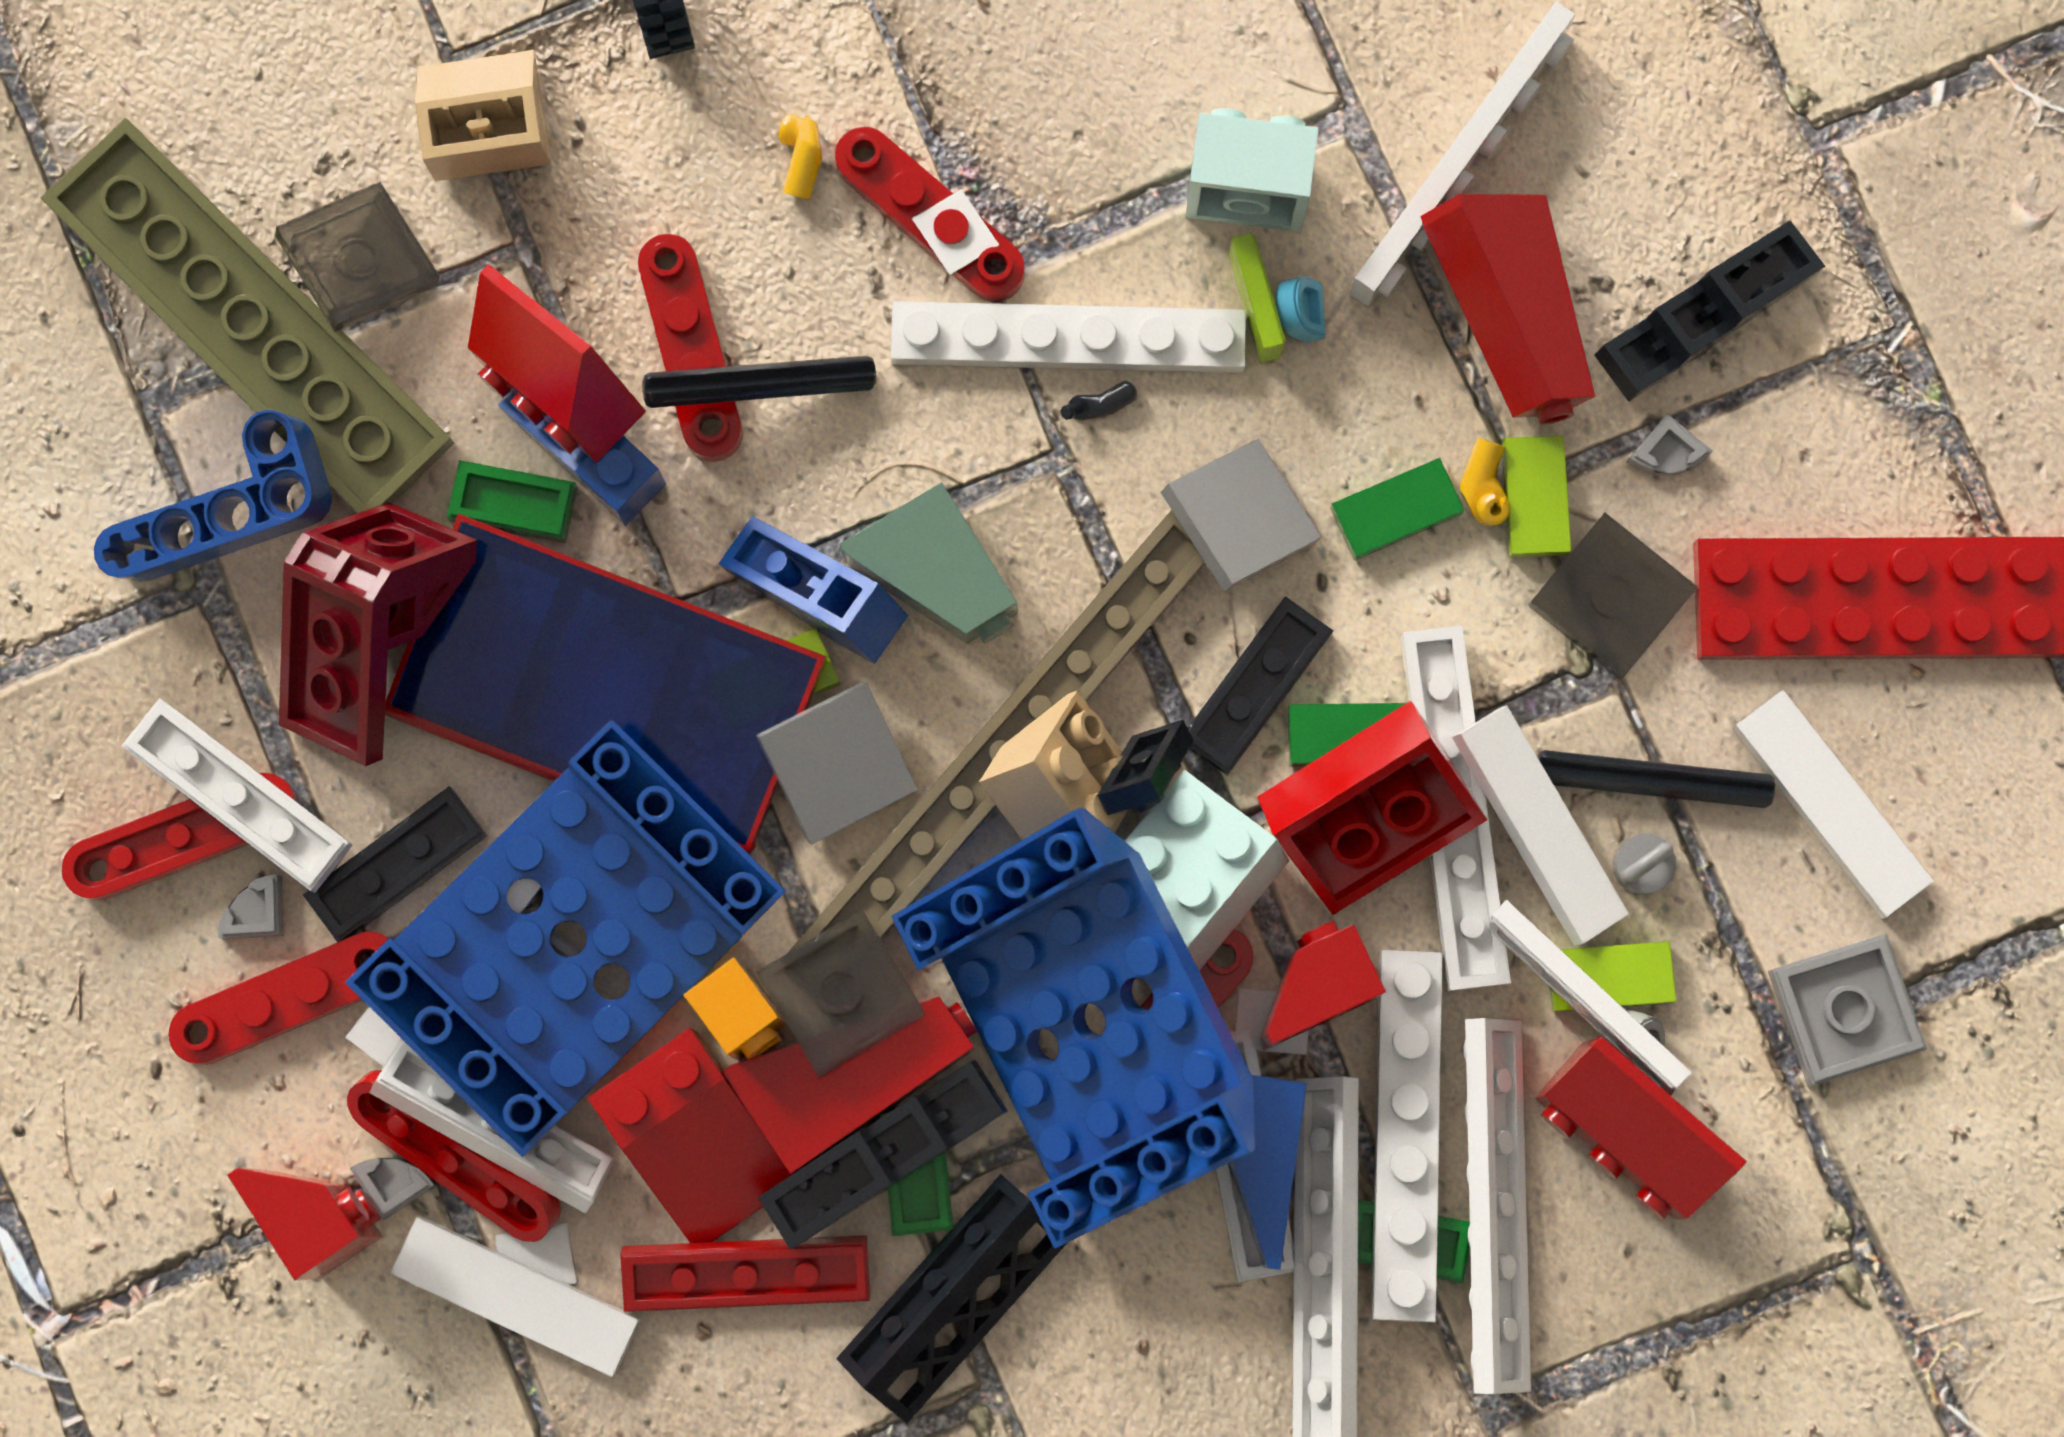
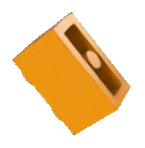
M734 957L683 994L726 1054L737 1061L745 1056L747 1059L769 1053L782 1042L777 1032L787 1025L747 969Z

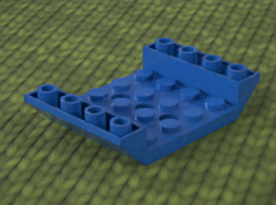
M612 719L568 761L569 767L394 940L389 938L345 981L521 1157H524L684 996L683 994L689 991L786 892ZM520 879L534 880L543 890V902L533 913H517L508 904V890L514 882ZM562 923H577L586 932L587 942L585 948L576 956L564 957L557 954L552 948V932ZM611 964L623 967L630 978V986L626 994L615 1000L601 997L596 992L594 986L595 975L599 969Z
M1081 807L1073 810L891 916L918 971L942 962L944 963L1050 1178L1049 1182L1027 1194L1054 1249L1255 1150L1253 1077L1140 853L1085 808ZM1136 978L1146 981L1152 989L1153 1004L1149 1010L1140 1007L1133 998L1132 985ZM1089 1003L1096 1005L1104 1014L1106 1026L1102 1035L1093 1032L1086 1023L1085 1010ZM1042 1029L1050 1031L1057 1039L1059 1052L1056 1059H1050L1040 1049L1039 1034Z

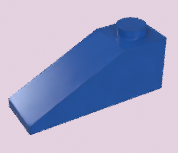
M510 392L498 404L500 409L624 526L667 485L659 468L624 435L595 463L579 448H576L570 455L565 452L544 431V428L549 424L544 419L537 426L528 421L511 404L510 401L515 396L513 393Z
M754 516L749 519L718 563L723 569L813 628L816 627L817 631L832 641L874 664L909 616L877 582Z
M1252 1075L1255 1150L1229 1162L1262 1266L1263 1268L1281 1270L1307 1083Z

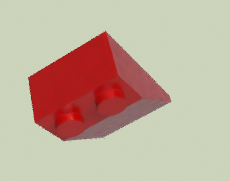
M692 1028L685 1030L587 1099L621 1150L690 1243L714 1242L763 1208L758 1197L792 1174L789 1173L723 1075L722 1067L699 1033Z

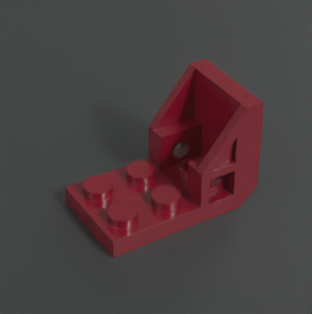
M386 503L303 532L283 563L279 726L365 767L382 760L388 650L420 638L425 634L476 563L477 540L392 503Z

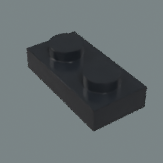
M1184 720L1131 736L1120 755L1123 757L1112 769L1097 794L1107 815L1131 809L1134 813L1143 812L1151 809L1163 800L1164 792L1174 774L1181 768V762L1194 740Z

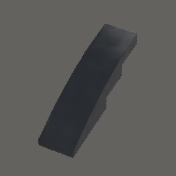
M1789 220L1708 271L1697 283L1655 308L1646 319L1604 344L1594 356L1628 402H1630L1767 310L1819 273L1825 265L1792 221Z
M972 1060L923 1093L912 1097L867 1128L856 1132L759 1196L758 1199L787 1246L792 1250L1007 1113L1008 1110L978 1062Z

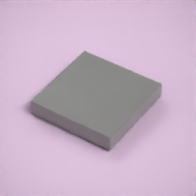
M1259 439L1167 484L1160 492L1224 592L1313 546L1321 538L1318 530Z
M861 682L756 735L807 842L811 845L918 791L866 682Z
M1887 933L1768 971L1807 1087L1927 1050Z

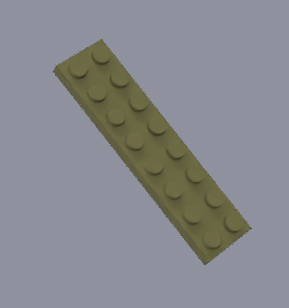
M127 118L122 120L40 197L256 413L263 410H274L299 418L309 425L315 437L329 486L356 513L386 503L393 504L455 444L388 375ZM283 425L277 428L275 432L287 442V431Z

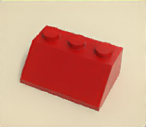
M486 265L479 275L468 349L484 366L477 375L502 399L509 392L513 393L515 396L510 401L511 404L534 426H537L543 419L549 423L544 428V431L569 455L576 448H579L597 463L647 411L591 345L491 265Z
M1412 701L1404 704L1257 796L1273 836L1278 840L1281 847L1332 915L1340 912L1487 821L1485 814L1445 749Z
M1602 1036L1581 1043L1535 1097L1536 1100L1546 1107L1541 1116L1551 1127L1568 1139L1575 1132L1593 1148L1588 1154L1591 1161L1614 1179H1617L1621 1173L1640 1189L1635 1198L1661 1220H1665L1669 1214L1674 1219H1688L1737 1174L1747 1162Z

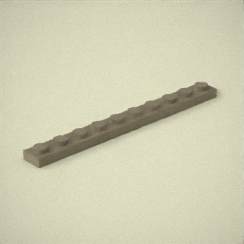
M1172 510L782 958L780 962L824 1001L828 1003L895 925L891 916L916 901L997 807L979 781L1001 746L1067 694L1078 690L1087 702L1206 565Z

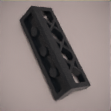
M1000 1174L955 1224L953 1230L946 1234L836 1359L863 1389L907 1424L1066 1244L1054 1249L1046 1234L1030 1253L1018 1255L1019 1241L1034 1224L1037 1223L1043 1229L1044 1227L1031 1200ZM1001 1275L1000 1287L991 1298L976 1301L977 1288L985 1279ZM959 1321V1334L949 1345L935 1348V1336L945 1324ZM918 1368L917 1381L900 1400L888 1391L889 1387L904 1371Z

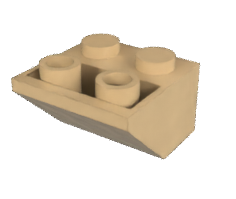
M534 50L418 67L415 107L422 160L435 182L551 164Z
M1078 690L1067 694L1001 746L979 781L980 785L1022 840L1081 807L1085 808L1115 833L1128 811L1125 810L1107 815L1097 796L1110 772L1123 757L1120 756L1122 750L1105 729L1100 717L1092 711Z

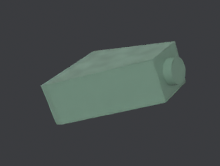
M942 482L839 544L842 556L848 566L877 582L884 590L966 644L980 637L983 643H987L999 637L1013 626L1010 618L1018 613L1017 601Z

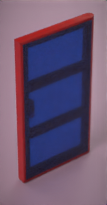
M458 513L452 529L477 540L476 563L425 634L408 642L386 698L385 716L553 782L569 767L568 761L612 719L712 819L751 855L752 851L755 850V843L779 784L756 735L808 709L828 657Z

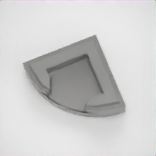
M1666 414L1628 459L1627 463L1648 474L1672 476L1685 473L1699 466L1713 451L1671 416Z
M278 874L268 875L248 884L222 914L218 932L219 939L231 940L283 936L282 876Z
M370 1159L350 1168L382 1220H387L438 1186L434 1179L416 1166L400 1159Z

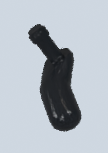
M1122 381L1101 394L1076 395L1069 401L1068 405L1061 408V416L1066 420L1072 418L1088 420L1114 414L1136 400V387L1129 381Z

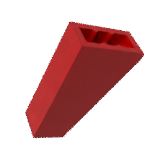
M1458 194L1421 215L1423 228L1512 417H1538L1540 424L1557 423L1575 415L1573 407L1596 396L1546 195Z
M938 996L733 1064L723 1070L722 1073L789 1173L794 1174L975 1051L968 1038L978 1031L958 1002L947 1008Z

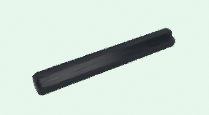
M867 355L650 372L644 375L642 392L646 406L657 408L871 390L874 384H876V367L873 358Z
M1549 750L1541 751L1537 756L1555 786L1766 808L1772 805L1775 796V779L1770 774Z

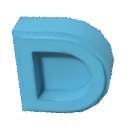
M1306 276L1283 280L1278 285L1276 291V309L1285 332L1292 338L1306 343L1325 339L1326 329L1321 282Z

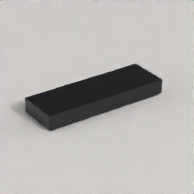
M1285 596L1188 726L1194 739L1189 749L1228 776L1330 638L1333 630Z
M448 786L333 871L316 893L308 890L302 895L334 939L340 942L354 936L488 835L455 790Z

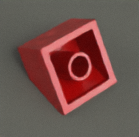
M1334 920L1301 935L1302 938L1296 941L1300 949L1287 961L1259 1039L1264 1051L1363 1006L1386 992L1354 924L1339 930Z
M236 1168L227 1174L294 1280L321 1279L383 1237L375 1225L376 1222L381 1220V1216L363 1189L354 1192L349 1185L263 1169Z

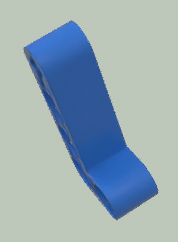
M263 410L252 415L244 426L242 440L253 477L109 526L100 533L94 545V559L99 569L109 576L138 582L151 581L315 525L323 520L331 507V490L314 434L309 425L299 418L274 410ZM284 425L288 438L286 446L282 451L274 455L270 448L271 435L277 428ZM301 482L304 487L305 498L302 505L292 512L287 503L288 492L293 485ZM245 501L249 507L248 522L243 528L236 530L232 519L233 512L238 504ZM190 520L194 528V536L191 543L182 549L178 542V532L183 523ZM133 543L145 546H153L154 550L142 549L133 552ZM127 554H130V555L128 556V561H129V563H127V560H126V555H127Z

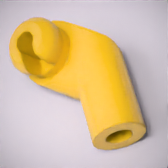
M789 114L783 118L778 134V139L782 144L795 147L783 192L811 200L822 161L818 125L808 116L801 119L796 115Z
M1477 437L1460 482V492L1472 515L1479 523L1495 526L1503 523L1510 514L1508 498L1495 476L1505 447Z

